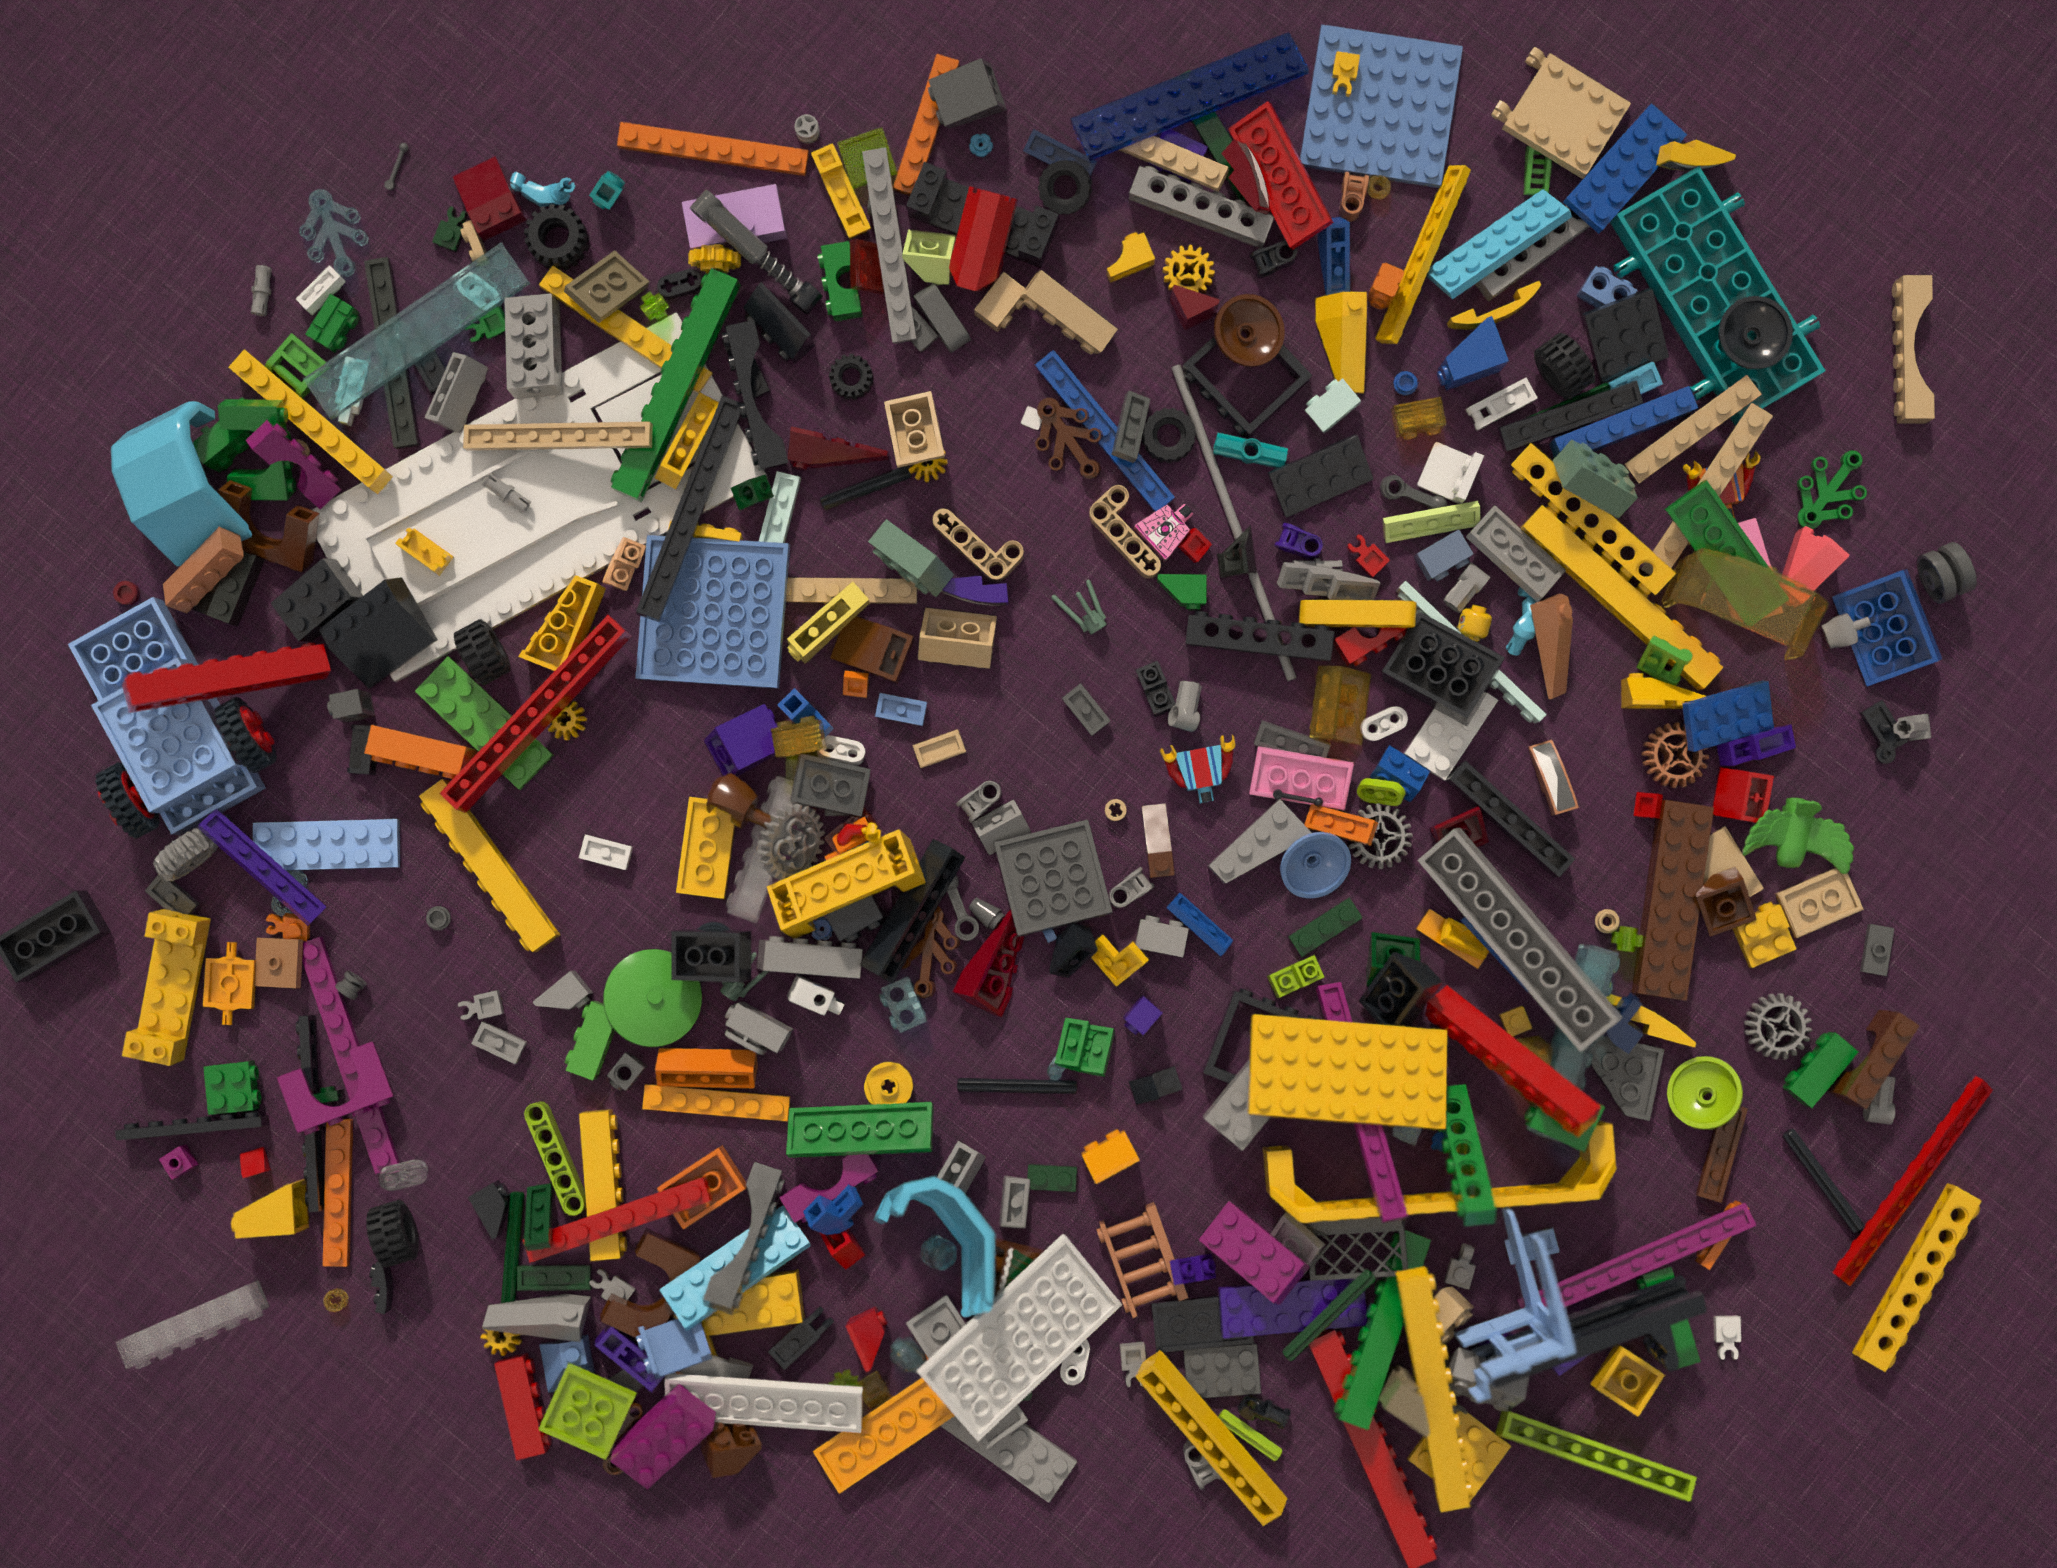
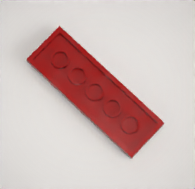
M1267 101L1228 128L1233 139L1246 143L1255 156L1266 182L1270 210L1291 249H1295L1333 224L1324 203L1270 102Z

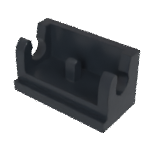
M352 724L350 762L347 773L376 776L377 761L371 760L372 755L365 754L371 726Z

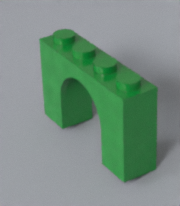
M225 399L218 405L221 430H250L255 432L268 420L273 426L279 424L288 433L285 437L291 441L290 432L286 428L288 410L284 408L283 400ZM279 461L271 464L268 468L259 470L234 469L227 476V482L231 480L252 488L251 500H288L296 491V480L292 478L291 470L293 469L294 462Z

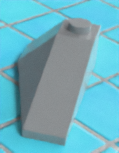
M561 1294L488 1305L482 1328L484 1330L581 1342L591 1297Z

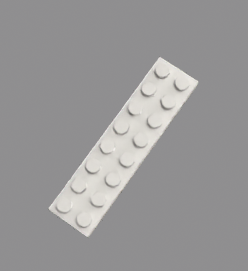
M669 1374L665 1377V1396L678 1384H681L716 1412L714 1422L861 1433L863 1387L686 1374Z

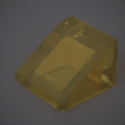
M878 1371L856 1383L858 1387H863V1399L870 1408L892 1397Z

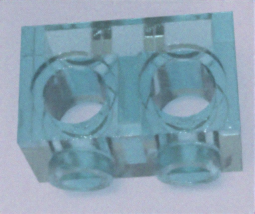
M909 976L881 988L882 993L879 996L885 1008L889 1006L892 1016H889V1020L894 1030L899 1029L900 1033L928 1021ZM899 987L904 991V998L901 1001L892 999L891 991L893 988ZM903 1010H910L914 1014V1020L911 1023H904L901 1020Z

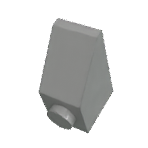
M574 970L569 971L534 1000L533 1003L535 1006L573 1009L577 1006L580 1009L590 1001L588 996L593 992Z

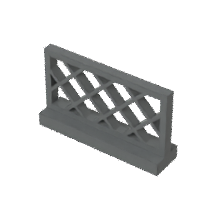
M1365 1217L1363 1219L1304 1223V1226L1315 1236L1322 1235L1329 1241V1244L1318 1254V1257L1309 1267L1311 1281L1357 1278L1362 1272L1355 1273L1358 1268L1362 1271L1366 1270L1361 1264L1369 1255L1381 1264L1375 1272H1372L1375 1277L1396 1276L1395 1272L1409 1270L1405 1219L1382 1223L1380 1217ZM1389 1231H1399L1400 1242L1395 1248L1383 1239ZM1370 1232L1378 1239L1371 1249H1368L1359 1241L1364 1233ZM1376 1232H1384V1233L1382 1234V1236H1380V1235H1378ZM1351 1233H1360V1234H1359V1235L1357 1236V1238H1356V1237H1355L1354 1235H1352ZM1336 1234L1333 1239L1328 1236ZM1340 1234H1347L1353 1240L1346 1251L1335 1242ZM1380 1242L1391 1250V1253L1384 1261L1372 1252ZM1356 1243L1367 1252L1359 1263L1348 1254ZM1331 1245L1342 1253V1256L1335 1264L1324 1255ZM1400 1246H1401V1254L1397 1251V1249H1398ZM1393 1254H1396L1402 1260L1403 1270H1392L1386 1264ZM1345 1256L1356 1265L1351 1273H1344L1337 1267ZM1320 1258L1332 1267L1327 1274L1316 1275L1315 1264ZM1384 1267L1388 1271H1380V1269ZM1335 1269L1339 1274H1331V1273H1332V1271Z

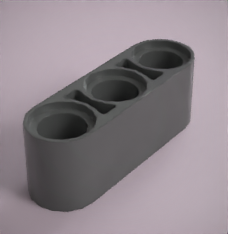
M934 283L913 296L917 305L950 353L971 341L969 334Z

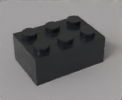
M322 558L272 601L271 605L298 641L312 642L321 635L319 629L363 595L337 559Z
M699 929L671 931V980L743 982L751 980V931Z

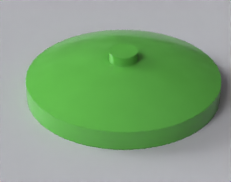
M658 949L642 950L629 955L619 962L610 973L603 993L605 1014L612 1028L625 1040L643 1047L664 1046L683 1037L695 1024L702 1003L699 981L671 980V952Z

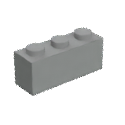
M453 352L425 418L447 430L460 433L462 427L466 424L468 413L476 401L479 388L486 378L488 367L466 355Z

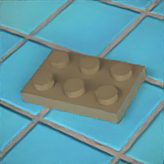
M613 251L567 284L564 292L600 323L648 288L650 281L616 251Z

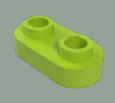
M1370 778L1363 779L1357 788V794L1362 800L1390 806L1400 805L1406 794L1405 789L1397 782Z

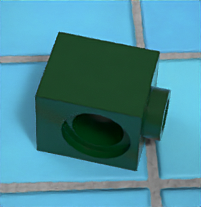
M766 475L751 478L731 487L739 510L755 506L774 497Z

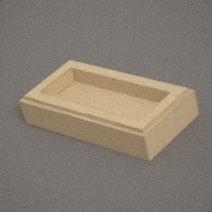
M958 729L913 745L920 768L966 753Z

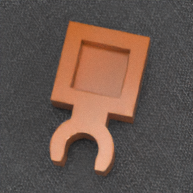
M285 913L283 919L277 914H269L266 918L267 922L275 924V926H268L266 929L268 934L283 932V939H300L303 941H308L310 938V925L307 926L295 914Z

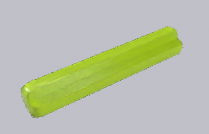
M1224 1409L1220 1412L1218 1418L1230 1431L1271 1460L1277 1461L1283 1451L1279 1446L1228 1410Z

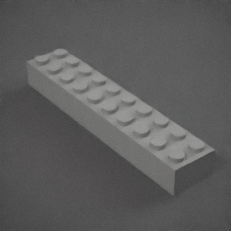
M1461 828L1453 829L1418 859V862L1580 1052L1623 1018Z

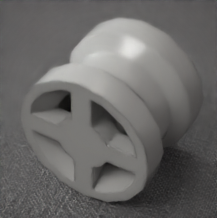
M805 114L798 117L795 121L794 127L800 141L810 144L818 139L820 129L815 117Z

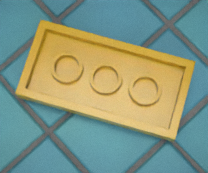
M689 797L676 893L725 899L735 825L731 823V814L717 807H714L708 813L706 808L708 799Z

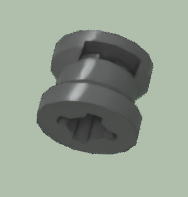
M347 970L344 974V979L338 982L335 987L346 997L355 1000L358 997V991L365 988L367 983L354 972Z

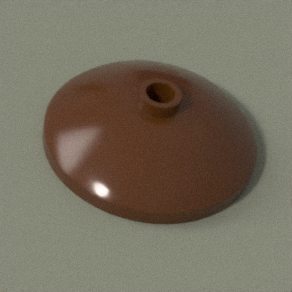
M1242 294L1231 298L1220 308L1215 318L1214 334L1218 347L1229 360L1241 366L1256 367L1269 362L1278 354L1284 342L1285 328L1279 311L1271 302L1258 295ZM1241 331L1247 334V338L1242 337Z

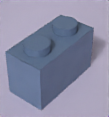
M1457 530L1417 553L1414 558L1428 582L1434 578L1438 582L1448 576V570L1454 566L1458 570L1470 563L1468 558L1473 555V552L1460 530Z

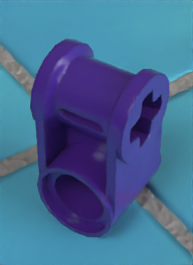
M1283 523V531L1279 541L1274 544L1276 548L1309 560L1319 556L1323 546L1320 537L1294 525ZM1289 534H1291L1289 541L1286 542ZM1307 542H1314L1318 550L1312 553L1308 552L1304 545Z

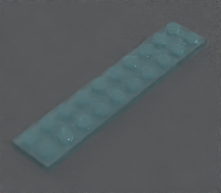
M500 243L313 371L303 380L329 418L333 420L502 304L505 298L512 297L528 286L530 282L504 245Z

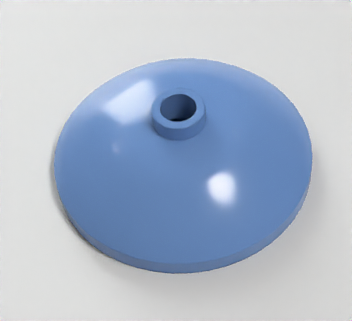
M1316 832L1305 835L1296 840L1285 852L1280 866L1282 881L1287 889L1296 896L1302 898L1325 896L1337 889L1346 879L1351 867L1350 851L1343 840L1334 834Z

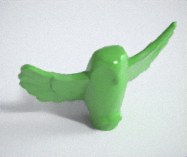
M1787 798L1782 812L1779 809L1774 811L1767 810L1763 817L1758 819L1757 824L1749 831L1742 854L1746 856L1757 848L1773 845L1777 846L1776 859L1778 866L1798 868L1802 864L1806 852H1811L1830 861L1840 873L1847 874L1853 861L1852 852L1854 846L1849 842L1850 836L1844 831L1845 827L1843 824L1834 823L1831 819L1823 820L1822 818L1813 817L1822 809L1818 802H1809L1801 798Z

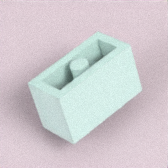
M1343 378L1339 382L1337 379L1333 380L1325 387L1326 393L1321 397L1316 395L1306 403L1308 406L1305 409L1306 413L1324 434L1361 403L1359 397Z

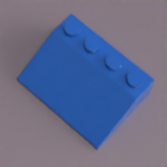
M1907 569L1832 596L1839 615L1848 613L1853 622L1868 617L1871 626L1858 630V642L1851 645L1866 686L1942 660Z

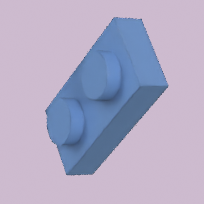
M880 693L875 717L923 726L927 702Z

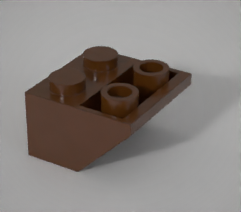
M714 1422L713 1430L701 1440V1452L713 1478L738 1474L762 1449V1444L753 1425Z

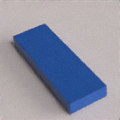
M1180 892L1167 906L1168 910L1218 955L1222 956L1232 944L1233 939Z

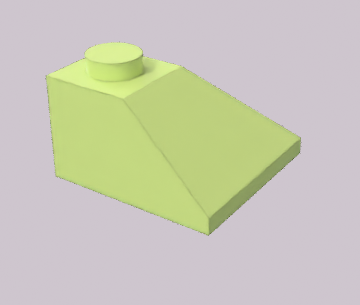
M908 230L902 258L925 282L934 283L935 285H949L951 277L949 265L956 235Z

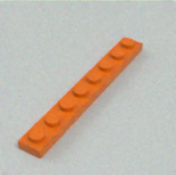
M624 122L620 123L617 146L621 149L806 176L809 151L805 149Z

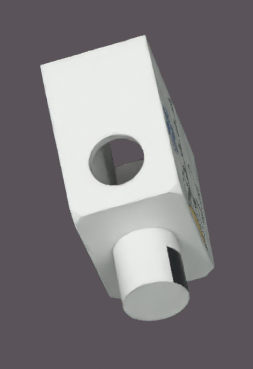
M796 974L787 994L789 1001L822 1015H825L827 1010L840 1015L845 1004L844 1001L833 997V990L799 974ZM819 994L823 996L821 1002L814 1001L815 996Z

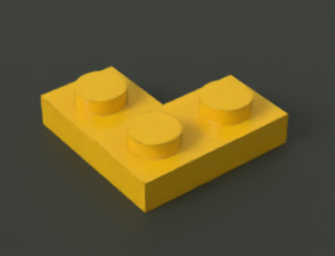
M1104 935L1095 941L1098 951L1091 957L1116 987L1149 960L1134 942H1131L1122 951L1118 952Z

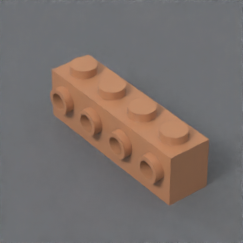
M218 527L163 584L166 606L188 613L194 606L198 605L200 600L208 592L212 591L214 586L244 557L240 535Z

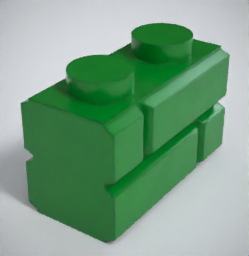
M330 294L305 335L336 353L337 349H342L346 344L347 337L345 336L348 331L357 326L360 312Z

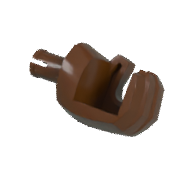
M728 773L713 782L706 803L708 813L714 807H717L731 814V823L740 829H744L748 822L751 821L767 830L764 823H771L772 821L769 814L757 808L759 800L757 794L737 776Z

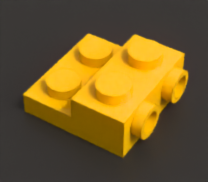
M1768 902L1759 906V911L1755 912L1757 920L1733 928L1749 968L1756 967L1796 950L1788 930L1790 926L1780 904L1773 905L1772 902Z

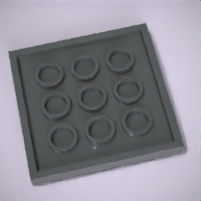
M1088 820L994 842L1018 937L1112 914Z

